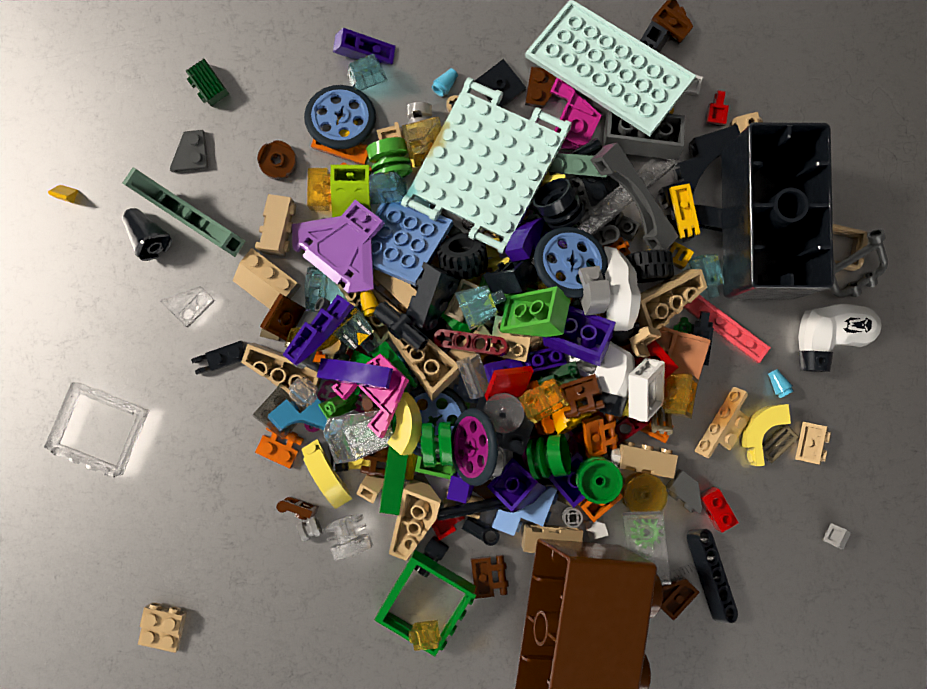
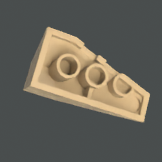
M413 479L404 488L400 513L397 516L389 550L390 555L407 561L438 518L442 501L430 485Z

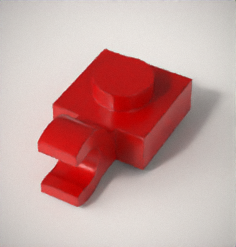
M718 90L715 93L714 103L708 105L706 123L726 125L729 105H723L725 91Z
M466 516L441 521L437 518L432 528L439 540L456 531L455 524L465 519Z

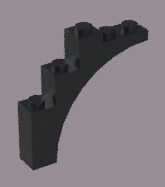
M737 125L695 137L689 143V153L694 158L678 162L673 170L674 178L676 181L678 180V183L662 187L657 195L659 204L663 205L664 209L672 208L670 213L673 220L676 219L669 188L690 183L693 196L697 183L708 165L721 156L722 151L740 134ZM692 228V232H693V236H692V237H688V236H687V233H686V230H684V232H685V238H682V242L684 243V242L690 241L691 239H693V238L695 237V236H694L693 228Z

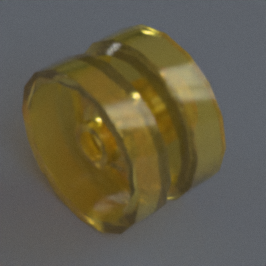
M643 472L630 474L624 479L623 487L620 491L623 496L621 501L624 506L640 517L656 516L664 509L667 503L668 493L666 486L659 478L652 474ZM646 491V493H644L645 497L642 498V492Z

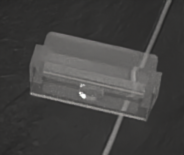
M476 353L456 361L470 399L484 396L483 394L486 393L489 383L480 355Z

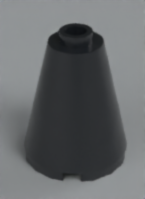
M130 208L124 212L122 219L135 255L140 260L150 261L156 259L161 251L165 253L172 244L170 235L137 208Z

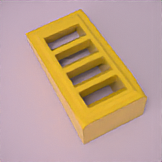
M674 241L669 251L673 254L675 249L678 250L675 257H673V265L682 270L686 267L694 252ZM683 253L685 256L683 257L682 261L678 260L681 254Z

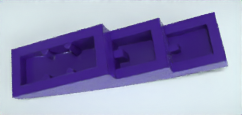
M337 294L327 310L321 308L311 324L307 322L303 324L283 353V356L297 366L328 339L354 306Z
M321 358L317 378L359 386L389 389L393 369L358 362Z

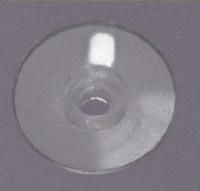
M496 394L484 406L483 412L490 417L496 432L499 433L515 431L524 419V409L521 402L510 394ZM504 412L506 418H501L499 413Z

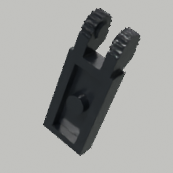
M238 341L206 352L205 355L192 358V364L207 360L209 365L195 370V373L198 375L208 371H215L241 362L246 349L243 341Z

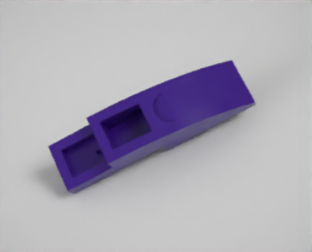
M547 348L528 353L527 362L505 359L485 364L484 370L489 383L494 370L532 366L534 370L533 376L567 364L564 353Z

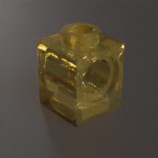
M438 621L414 623L412 630L409 631V641L413 643L414 651L438 648L441 640Z

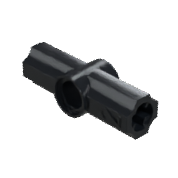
M386 301L381 302L373 312V315L388 327L389 332L398 340L402 339L416 352L421 351L428 343L429 338L414 326L413 321L407 315L397 312Z

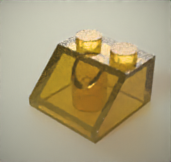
M439 116L401 125L412 168L422 166L442 129Z
M671 374V379L668 378L666 390H669L668 396L663 401V409L667 415L692 419L699 381L692 374Z

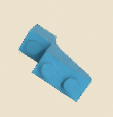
M318 398L301 413L298 412L300 409L293 401L289 402L286 399L267 417L280 432L295 423H304L333 434H338L344 428L340 417L330 421L327 420L318 406L324 400L320 401Z

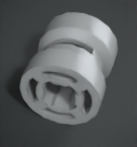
M569 506L562 511V520L568 527L576 528L581 525L583 516L577 508Z
M316 516L310 518L306 523L300 522L296 524L298 534L303 542L309 540L311 536L317 537L322 534V528Z

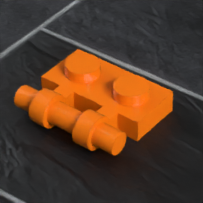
M605 413L606 419L604 421L600 415L582 420L587 457L607 453L606 446L608 445L610 449L617 448L618 435L615 433L616 419L613 415Z
M268 423L266 430L272 432L271 437L262 436L255 453L290 469L299 450L292 447L294 443L301 446L304 439L293 431L292 433L286 430L280 432L275 425ZM281 436L287 439V444L277 441L278 437Z

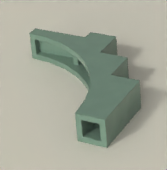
M134 167L122 182V184L234 257L246 242Z

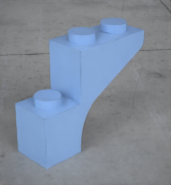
M547 486V489L534 503L514 513L503 508L497 509L491 524L492 528L514 536L515 532L519 533L523 523L520 521L521 518L543 526L544 522L548 523L551 512L549 509L551 504L555 505L557 501V489Z

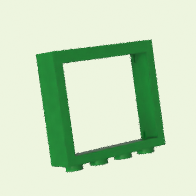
M415 550L374 620L435 657L439 650L442 651L448 642L446 640L448 635L452 636L457 628L456 622L458 620L462 621L467 612L466 606L468 604L472 605L477 596L475 594L476 585ZM416 565L465 593L437 639L432 638L389 612Z

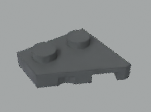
M204 130L183 132L171 163L170 171L180 172L207 169L208 160Z

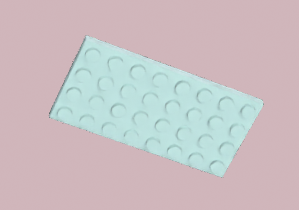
M574 0L567 2L525 53L526 58L648 136L652 135L696 78L695 74Z

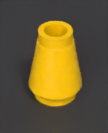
M373 291L360 292L361 312L364 313V317L374 316L373 312L379 303Z

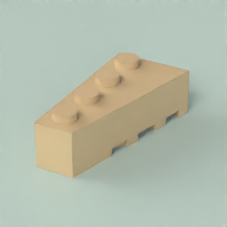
M686 269L672 278L640 293V309L635 323H639L640 329L647 326L660 329L662 326L665 327L675 314H679L687 303H691L707 288L702 269Z

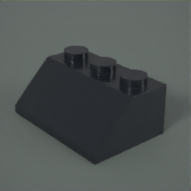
M601 149L590 155H596ZM576 175L584 183L592 211L606 205L624 201L620 185L608 175L607 177Z
M481 391L476 408L485 412L490 417L497 433L498 446L523 455L538 411L506 399L486 401V392Z

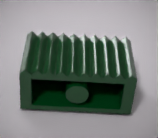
M205 59L186 69V73L189 75L187 80L193 88H198L200 92L197 95L203 103L208 102L210 106H213L229 95V92Z

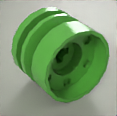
M392 137L381 139L367 146L366 150L369 161L375 163L371 167L375 177L379 172H393L394 177L399 180L413 172L411 165H409L410 159L404 157L408 153L404 138ZM389 174L386 179L385 177L380 176L379 178L378 176L377 182H390L396 179L391 178Z

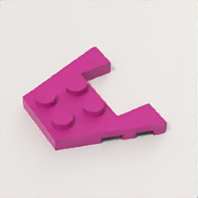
M556 78L550 93L568 101L560 120L572 122V126L560 149L575 150L590 142L602 115L585 99H582L571 86ZM556 127L554 131L560 133L561 128Z
M379 354L366 364L393 369L389 389L359 386L350 383H336L331 388L341 399L347 400L357 386H359L380 408V411L367 426L379 438H383L409 379L384 355Z

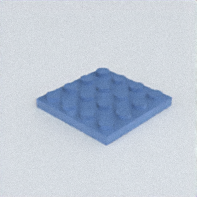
M386 195L375 212V215L382 219L385 224L372 238L373 269L417 286V279H421L424 272L422 268L423 262L431 263L437 253V248L441 246V243L452 228L453 220L439 215L438 219L433 221L429 219V216L411 207L406 208L402 206V200Z

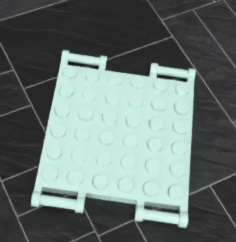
M468 77L411 187L403 197L401 205L406 208L411 207L429 216V219L433 221L438 219L444 209L475 224L470 230L468 238L472 240L477 239L498 249L499 253L504 254L511 235L522 222L535 194L572 126V122L560 120L542 112V109L538 107L534 109L530 120L498 106L503 96L502 91L492 90ZM471 89L493 98L491 103L470 94ZM538 120H543L561 128L560 133L537 124ZM414 196L435 205V208L430 209L414 201ZM483 228L504 238V240L499 242L480 233V230Z

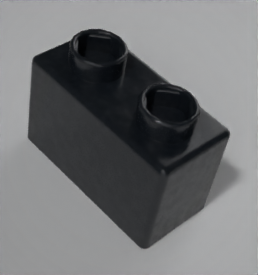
M751 123L721 153L724 297L727 299H797L830 289L834 285L831 128L827 123Z

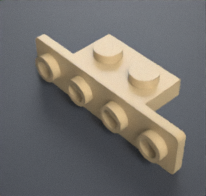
M736 387L732 388L695 449L697 454L709 459L718 444L731 451L750 420L748 416L739 410L748 396L746 391Z

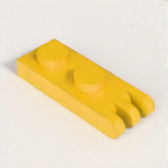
M690 183L670 187L669 191L680 239L685 238L684 230H686L688 237H692V228L694 229L695 236L700 235Z

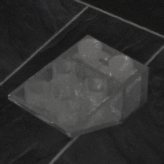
M380 410L328 418L323 433L335 464L353 462L390 446L387 442L393 434L391 424H389L383 438H379L367 426Z

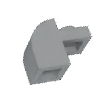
M600 266L580 268L578 274L584 289L580 302L585 316L604 313L610 302L608 279L604 280Z

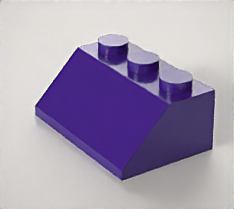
M569 305L564 334L543 337V344L546 347L600 367L608 350L616 322L595 314L585 316L583 310Z

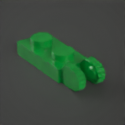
M386 341L370 352L374 358L379 354L384 355L409 379L411 386L414 388L418 386L409 374V370Z

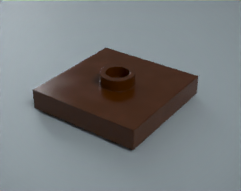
M280 293L260 327L290 343L295 328L306 308Z

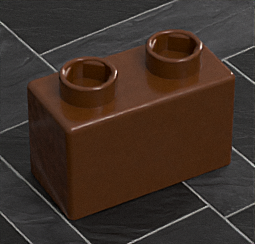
M538 539L515 689H649L651 669L645 654L650 618L658 614L663 601L662 582L657 574L656 564L620 545Z

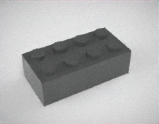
M608 110L604 122L603 147L617 142L623 148L625 154L679 160L684 148L685 115L668 113L652 135L648 136Z

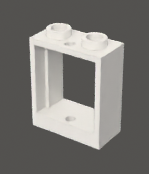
M645 358L629 374L630 418L648 422L664 404V361Z

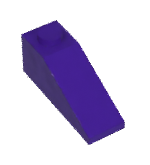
M342 28L335 34L333 53L353 59H360L371 55L372 62L379 61V63L392 65L395 45Z

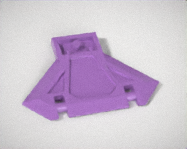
M354 200L342 216L292 224V248L296 252L303 249L305 251L303 257L337 285L343 281L346 284L343 290L348 294L374 290L372 238L385 223L357 200ZM350 272L354 274L352 277L348 276Z

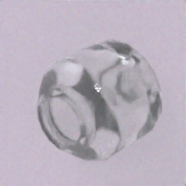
M298 377L288 388L290 390L289 397L300 407L306 404L311 406L318 398L316 396L318 387L306 377L302 379Z

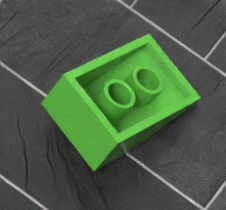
M558 286L508 296L499 331L502 333L540 337L563 335L570 298L566 297Z

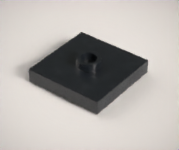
M504 59L475 80L476 83L492 90L503 92L502 99L498 105L501 108L526 90V86ZM482 94L491 103L493 98Z

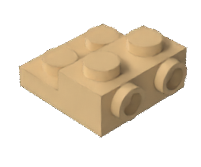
M150 603L145 606L139 626L142 628L138 645L176 653L179 649L187 612L181 611V608L178 607L165 608L160 603Z

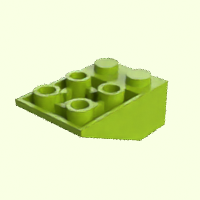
M331 165L332 217L342 216L354 200H357L371 211L370 166Z

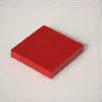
M532 366L494 370L485 393L486 401L523 396L534 372Z

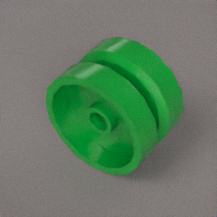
M450 422L439 423L438 435H435L433 423H422L421 454L423 455L424 468L435 467L437 464V454H440V464L442 466H453Z
M591 456L584 459L578 465L575 472V482L579 491L588 501L595 504H606L613 501L620 494L623 487V477L620 470L609 459L602 456Z

